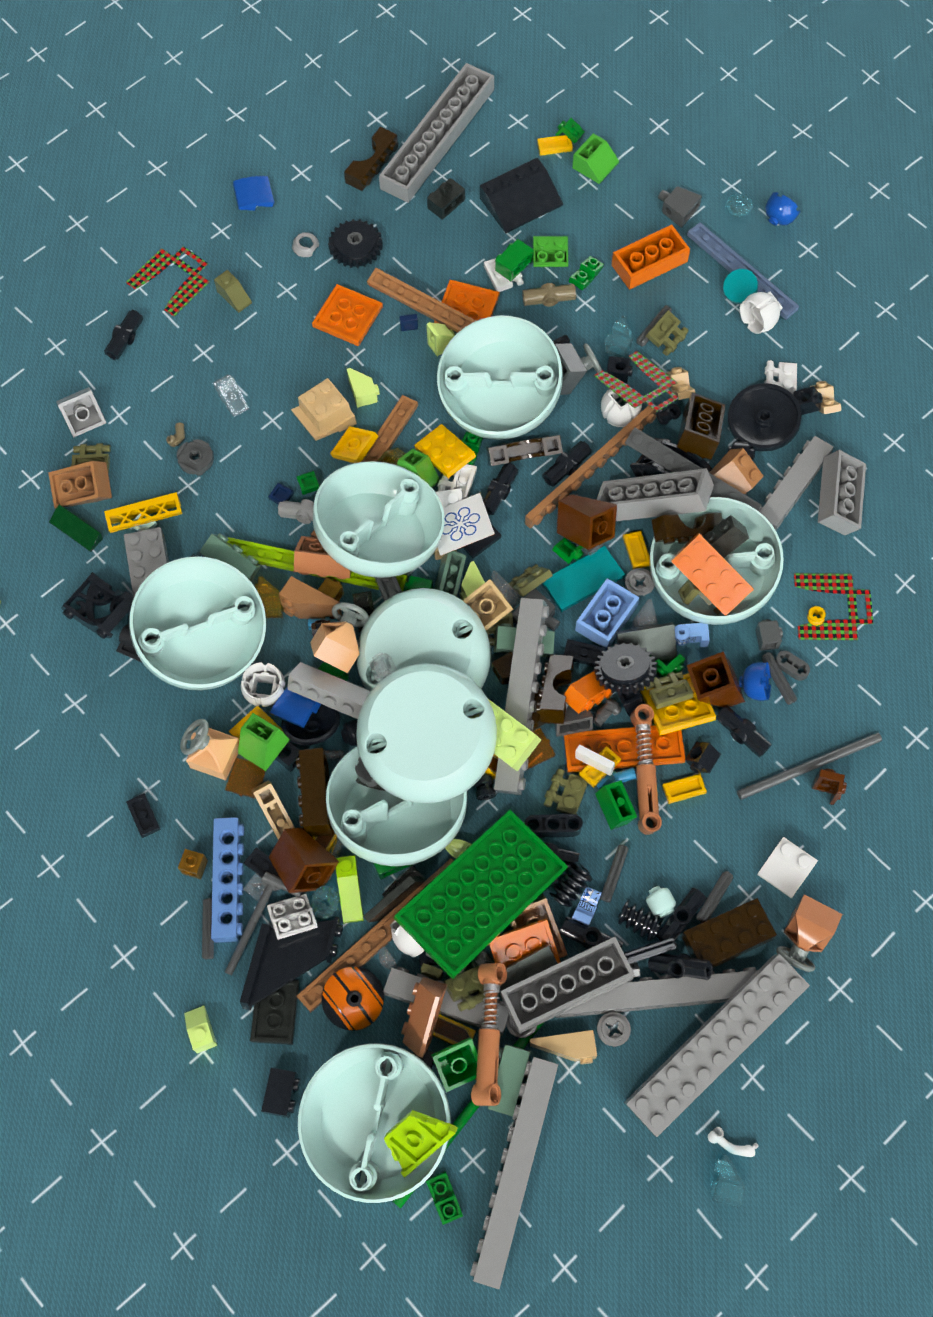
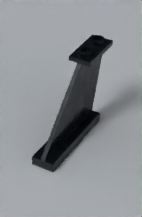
M335 917L334 920L316 922L318 928L279 940L276 937L274 928H271L269 924L262 923L240 998L242 1008L251 1010L254 1004L326 960L327 963H331L332 957H336L338 951L337 938L341 937L343 925L340 924L339 917Z

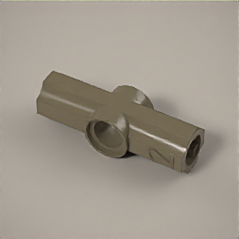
M546 283L541 288L522 290L524 306L543 304L544 306L551 307L560 301L576 300L575 285L555 286L553 283Z

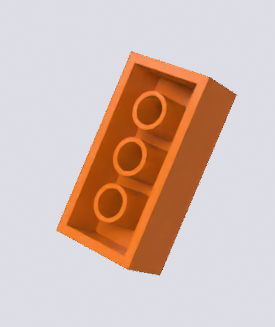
M669 225L613 252L612 267L630 290L688 262L690 248L673 225Z
M699 532L671 558V562L725 616L754 590Z

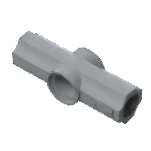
M307 499L302 500L301 503L283 501L278 505V514L280 517L297 519L303 524H310L313 521L314 502Z

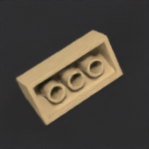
M491 579L463 600L478 615L486 631L514 610L507 598ZM469 631V632H467V633H465V634H463V635H461V636H462V637H468V636L470 635L471 631Z

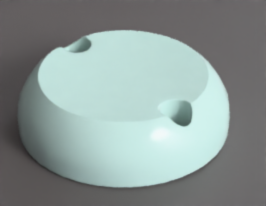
M513 316L487 317L463 328L446 346L440 358L437 371L439 395L446 411L453 420L471 434L496 440L518 437L539 426L555 408L563 381L561 359L550 337L535 324Z
M359 462L336 470L320 485L313 505L314 531L324 550L343 567L368 577L386 578L400 576L420 567L433 555L438 547L445 523L442 504L430 485L415 473L403 467L385 462Z
M710 497L706 511L678 514V516L690 528H693L695 518L707 513H721L722 519L732 515L746 527L749 539L724 559L754 590L726 616L723 613L717 615L713 611L716 606L713 603L709 606L699 594L689 605L683 603L678 590L685 584L688 578L671 562V558L687 543L678 544V541L664 545L663 542H655V538H653L649 557L650 570L658 593L675 612L699 623L723 625L746 619L759 611L769 601L782 575L783 549L774 527L759 511L737 500Z
M185 557L162 565L144 580L136 592L131 605L129 629L137 655L151 673L162 681L178 688L208 690L232 682L252 665L264 642L266 616L258 591L251 581L239 570L217 559ZM239 605H246V607L238 609ZM148 636L156 637L154 639L146 641V638Z
M411 589L385 600L369 616L358 640L360 653L357 657L358 672L365 689L369 691L379 683L376 682L377 679L383 676L385 678L403 667L424 663L439 664L456 669L472 679L482 689L490 668V642L486 629L478 615L463 600L436 589ZM471 631V633H470V635H469L468 637H462V636H461V635H463V634H465V633Z
M415 664L392 672L370 691L359 712L356 732L357 747L364 767L370 776L390 794L415 803L442 802L459 796L470 789L486 772L496 746V719L488 698L482 689L468 676L444 665ZM481 713L480 716L477 718H468ZM384 748V750H383L382 752H380V753H374V752H373V751H376V750H379V749Z
M358 747L348 752L336 765L326 790L327 814L338 839L346 848L360 858L386 866L416 864L441 852L459 832L466 813L467 791L442 802L415 803L390 794L378 784L375 787H368L366 783L358 779L355 771V765L357 766L359 763L358 759L360 757Z
M381 1043L363 1044L348 1048L325 1062L309 1081L303 1093L298 1114L300 1145L306 1161L315 1175L327 1187L343 1197L366 1203L392 1201L411 1193L421 1186L440 1164L448 1141L404 1178L401 1174L402 1167L399 1161L394 1160L392 1151L388 1148L384 1137L411 1110L451 1124L449 1103L437 1076L424 1061L402 1048ZM387 1060L384 1072V1070L382 1069V1063L383 1061ZM362 1170L359 1182L357 1180V1173H359Z

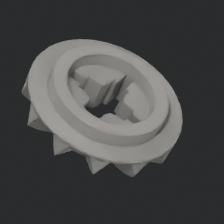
M643 568L631 570L625 578V587L636 596L643 595L645 597L655 587L651 572ZM636 580H638L639 582L641 580H644L643 586H636Z
M610 1012L600 1018L597 1025V1033L599 1039L605 1045L616 1047L623 1045L628 1040L631 1027L624 1015ZM616 1022H619L617 1030L621 1034L614 1033L609 1037L610 1029L607 1026L613 1027Z

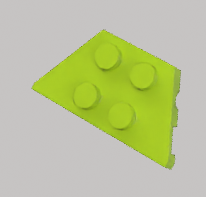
M411 1110L386 1133L384 1140L388 1148L391 1149L394 1160L399 1161L402 1167L401 1174L405 1178L455 1135L458 1128L455 1125Z

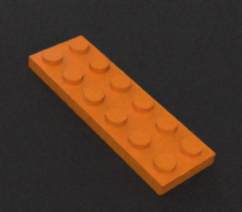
M650 726L651 734L649 736L652 738L650 739V743H652L650 748H652L651 754L653 755H651V759H653V765L685 763L682 731L678 730L659 735L656 726ZM636 727L584 731L564 735L567 773L581 772L588 765L575 758V751L579 744L597 754L607 746L621 758V761L614 769L638 766L639 759L637 757L639 754L637 752L639 749H637L638 744L636 743L638 740L636 738L638 734L635 732Z

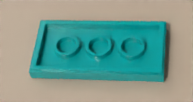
M603 546L552 574L553 576L543 582L542 585L559 610L563 612L597 593L607 578L615 583L624 578L625 574L608 549Z

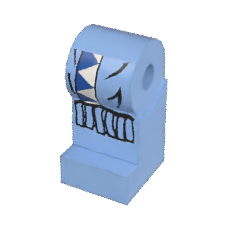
M692 623L677 625L675 627L676 644L682 646L686 643L700 642V647H708L710 641L708 624Z
M590 887L585 888L572 919L589 926L602 892Z

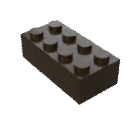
M692 392L684 408L677 447L685 452H691L701 458L711 460L720 443L726 405Z
M324 749L299 750L296 765L300 772V776H297L298 788L301 790V795H298L299 807L302 808V814L299 815L300 826L312 838L333 835L326 807L329 765Z
M758 898L684 931L681 938L691 958L709 960L713 964V968L773 941L777 934Z

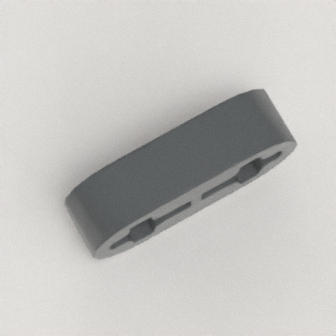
M788 651L778 653L775 660L783 672L798 681L805 680L808 677L810 667L806 662ZM784 657L788 659L785 663L781 662ZM800 668H803L804 671L801 674H798V670Z

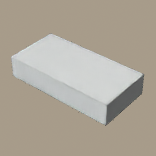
M579 744L575 751V758L611 776L614 771L615 762Z

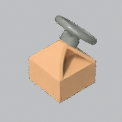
M342 602L332 607V614L339 622L322 623L310 643L315 657L348 673L360 654L354 627L364 626L369 616L361 607L352 603ZM338 609H341L344 612L343 616H341L338 613Z
M198 719L186 729L181 739L180 749L183 754L188 755L186 761L190 768L227 780L238 755L239 739L211 729L205 719ZM187 740L191 741L189 749L186 748Z

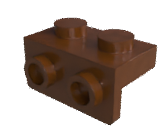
M821 769L813 781L812 789L831 793L829 804L834 805L846 791L845 775L836 773L832 769Z

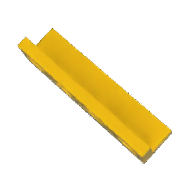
M177 492L107 510L104 513L109 532L113 533L182 514L179 497ZM177 507V510L168 511V509ZM158 512V513H157L156 515H154V516H150V515H149V514H153V513ZM139 514H141V516L139 517L138 520H136V521L130 520V519L136 518ZM121 522L120 525L112 527V524Z

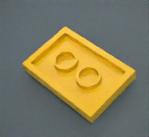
M442 424L414 445L417 451L428 455L432 464L447 478H450L476 457L473 450Z

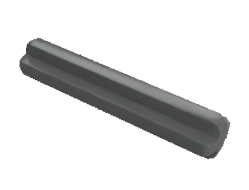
M664 306L637 338L638 345L641 347L646 345L649 341L646 335L668 310L672 311L670 307Z
M772 653L764 654L762 661L769 663L771 676L786 703L790 705L796 702L797 697Z
M618 845L600 897L602 901L611 902L629 850L627 846Z
M725 871L722 873L699 911L697 920L701 923L710 919L732 882L733 875L730 872Z
M210 898L203 900L202 958L205 960L214 958V941L211 939L212 899Z

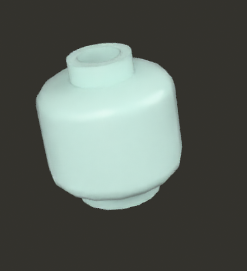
M656 886L649 890L650 895L647 896L646 902L654 916L663 918L675 911L676 901L668 888Z

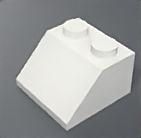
M783 837L757 875L792 898L818 860Z

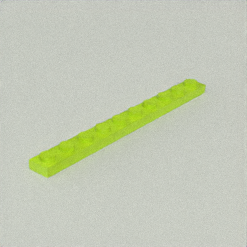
M228 537L229 540L227 542L232 546L236 544L242 548L244 555L247 557L250 555L258 560L257 564L294 572V551ZM352 572L350 578L338 579L332 576L321 577L379 590L374 577ZM308 574V575L320 577V576L315 575V574ZM407 575L395 576L403 592L408 579Z

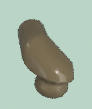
M176 423V434L167 437L166 441L170 446H178L185 439L183 423Z

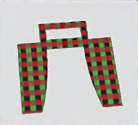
M184 246L174 256L161 248L125 282L132 288L137 289L156 277L171 263H174L191 276L179 287L164 309L172 316H175L210 282L198 274L208 263ZM184 252L201 265L195 270L178 257Z
M638 351L629 355L630 359L659 386V388L647 395L642 396L629 385L603 370L594 375L633 408L646 402L658 412L679 399L678 396L668 389L678 382ZM665 392L671 396V398L658 406L651 402V400Z
M794 573L795 587L824 593L847 594L849 620H827L817 626L810 623L798 626L799 640H858L857 624H874L871 591L853 590L852 574ZM856 595H865L867 619H858Z

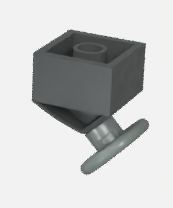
M572 343L555 344L563 370L560 395L570 394L585 373L594 367L597 373L602 371L598 360L587 343L583 345L587 356L582 358L578 356Z

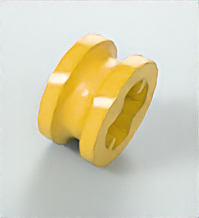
M819 606L810 608L807 615L808 622L816 626L821 625L826 616L825 610Z

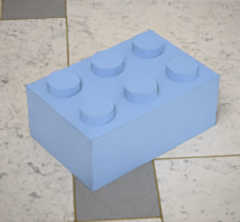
M607 578L576 621L575 631L608 650L607 647H610L617 637L616 631L622 630L636 610L639 597Z

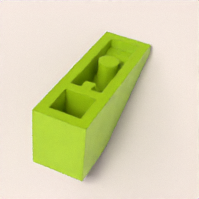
M354 855L336 858L339 861L336 866L343 923L364 921L356 857Z

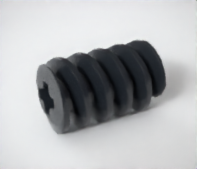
M574 861L576 869L568 868L572 873L571 875L563 874L566 881L559 880L561 888L554 886L557 893L549 892L554 900L566 907H572V901L578 899L576 894L581 895L583 892L581 887L587 888L586 881L591 882L593 880L590 872L577 861Z
M627 899L618 916V924L621 925L626 921V929L633 925L634 933L640 929V936L643 937L648 934V941H651L657 934L663 920L658 923V916L650 919L651 912L643 915L644 908L642 907L636 911L635 903L628 907L629 900Z

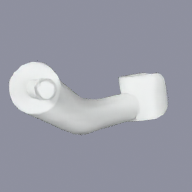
M716 1127L708 1134V1140L711 1143H718L729 1153L753 1157L755 1156V1149L758 1148L757 1143H754L752 1146H740L730 1143L723 1137L724 1132L720 1127Z

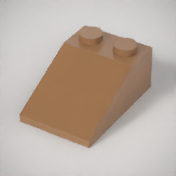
M744 448L730 450L709 472L743 494L749 492L763 477V474Z
M90 461L48 473L55 509L59 504L63 507H70L112 498L106 462Z
M292 576L279 593L283 611L288 616L293 617L294 615L300 619H325V617L336 619L332 614V607L340 603L339 601ZM338 609V613L342 616L341 609Z
M542 893L511 923L512 929H516L547 919L558 956L561 958L568 954L548 901Z

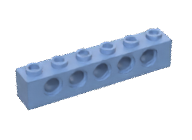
M238 818L214 819L211 939L214 943L239 942V935L243 934V925L239 923V916L243 915V903H240V895H243V883H240V875H243L244 867L243 863H240V856L244 855V845L241 843V836H244V825L240 823ZM227 837H234L230 844L224 843ZM233 856L234 858L231 863H224L226 857ZM233 876V880L230 883H224L225 877ZM226 896H233L230 903H223ZM228 915L233 916L230 923H223L224 917Z

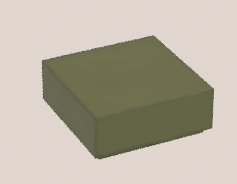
M689 579L678 590L683 603L687 605L700 592Z
M423 963L421 974L441 981L443 970Z

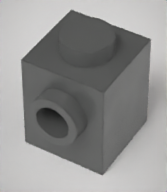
M766 619L758 622L755 631L759 650L779 649L783 631L778 626V621Z

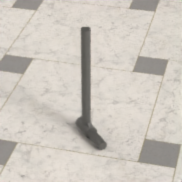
M267 871L261 881L265 889L225 970V973L231 976L272 891L282 889L288 892L281 878ZM301 892L291 894L299 897L301 895Z

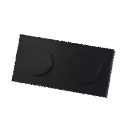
M567 639L564 655L573 656V662L595 667L597 656H602V651L605 648Z
M145 793L126 801L142 838L161 830Z
M257 847L244 862L245 866L261 878H263L266 871L280 877L269 856Z

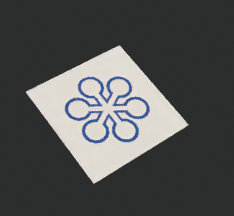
M480 493L443 507L445 523L438 545L440 556L494 535Z

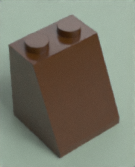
M569 495L558 500L557 533L590 550L615 538L617 505L576 495Z
M724 651L687 665L698 701L723 708L727 705L732 707L745 702L734 668Z
M302 828L284 829L269 856L289 893L323 890L339 863L330 852Z

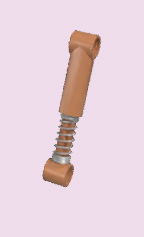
M641 704L631 713L630 719L636 727L635 732L638 734L636 735L638 739L636 741L638 744L637 749H639L637 752L639 754L637 757L639 762L638 766H636L639 805L638 828L643 834L650 835L660 829L662 820L659 816L656 765H653V759H651L653 754H651L652 748H650V745L652 743H650V739L652 738L649 736L651 734L650 726L652 725L651 721L654 717V711L649 705ZM638 712H643L646 715V720L641 719L638 716ZM646 819L653 821V828H649L646 825Z
M503 963L481 964L478 969V979L484 985L483 991L485 992L483 995L485 998L483 1001L485 1004L482 1006L485 1010L482 1011L484 1013L482 1017L484 1022L481 1023L482 1029H479L476 1084L471 1091V1099L476 1106H497L501 1100V1089L498 1085L500 1030H498L496 1022H498L496 1021V1016H499L497 1015L499 1010L497 1009V1005H499L497 1003L499 997L497 996L500 992L501 984H504L507 979V969Z

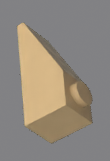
M269 780L251 789L278 840L284 829L295 828Z
M593 1030L530 1039L531 1047L574 1062L580 1061V1064L593 1063V1059L597 1058Z

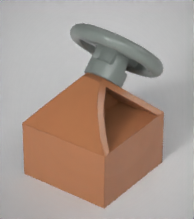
M804 894L784 930V933L794 944L791 949L784 946L778 947L776 949L777 954H780L790 965L800 970L814 971L815 965L807 958L809 951H823L835 934L843 914Z

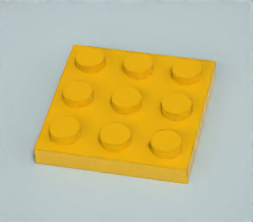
M689 673L684 674L683 679L687 680L694 693L691 699L656 709L649 695V690H646L645 687L644 691L640 690L645 703L654 711L653 721L659 735L716 720V714L711 704L698 701Z

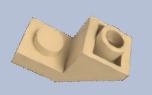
M675 367L671 371L666 372L667 375L678 382L671 387L672 392L679 397L678 400L690 398L691 393H695V389L689 383L688 371L682 369V367Z
M826 381L816 382V385H812L822 394L823 401L819 412L829 414L841 411V404L834 400V388Z

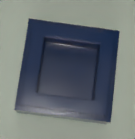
M417 314L399 316L401 331L418 329Z
M277 483L268 498L279 505L280 502L289 501L294 491Z

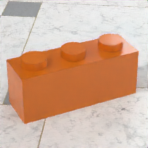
M594 670L572 683L564 696H566V703L579 714L584 710L589 711L595 703L597 705L600 704L604 698L608 699L613 693H611L610 689L605 690L604 685H599Z

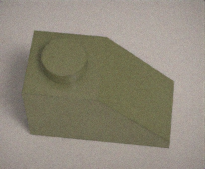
M228 270L214 279L217 292L238 313L252 304L240 282Z

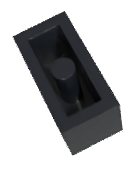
M276 1068L270 1069L261 1112L289 1118L290 1113H294L296 1100H293L295 1091L298 1092L300 1087V1078H298L296 1072Z

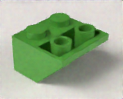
M593 133L574 153L572 168L600 184L616 167L619 160L608 142Z
M533 236V267H568V236Z
M411 449L398 459L397 466L415 473L427 482L431 488L439 482V477L428 455Z
M252 713L241 727L238 754L266 771L290 739L279 728Z

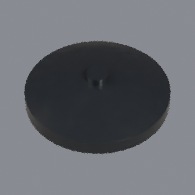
M770 383L755 384L743 389L732 400L728 411V426L731 434L738 442H749L755 451H773L787 445L798 433L802 416L801 408L795 396L787 389Z

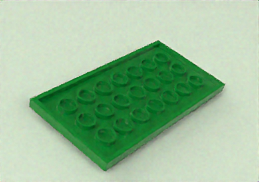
M509 810L394 916V919L454 979L561 876L568 866Z

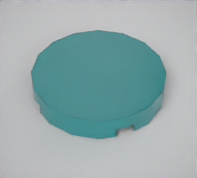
M747 269L732 271L724 281L723 290L725 296L735 304L742 303L749 295L758 292L756 276Z

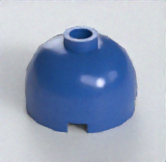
M773 192L765 207L766 215L769 217L768 221L775 226L777 224L782 226L792 223L800 213V210H796L797 204L787 196L782 195L779 197L777 192Z
M753 663L744 670L743 676L739 677L740 688L744 689L745 694L749 698L758 701L769 700L771 693L769 663Z

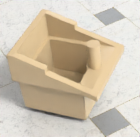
M328 378L298 397L299 406L291 409L315 441L357 424L349 403Z

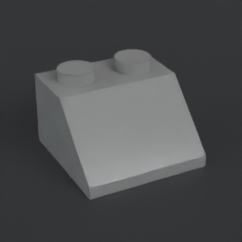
M89 387L56 401L73 438L106 424L105 418Z

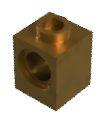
M326 578L318 591L337 601H340L344 595L342 584L335 579Z
M185 849L178 869L184 875L201 879L208 860L204 854Z

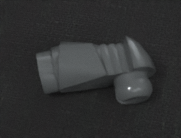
M605 700L604 706L594 713L593 723L601 727L611 714L618 715L622 710L618 706V702Z

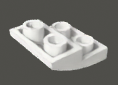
M306 894L267 905L278 940L318 928Z

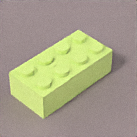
M489 700L497 726L494 754L518 771L541 739ZM481 713L468 718H477L480 716Z

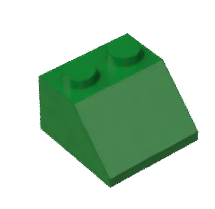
M471 1037L431 1055L440 1082L446 1092L476 1079L478 1054Z

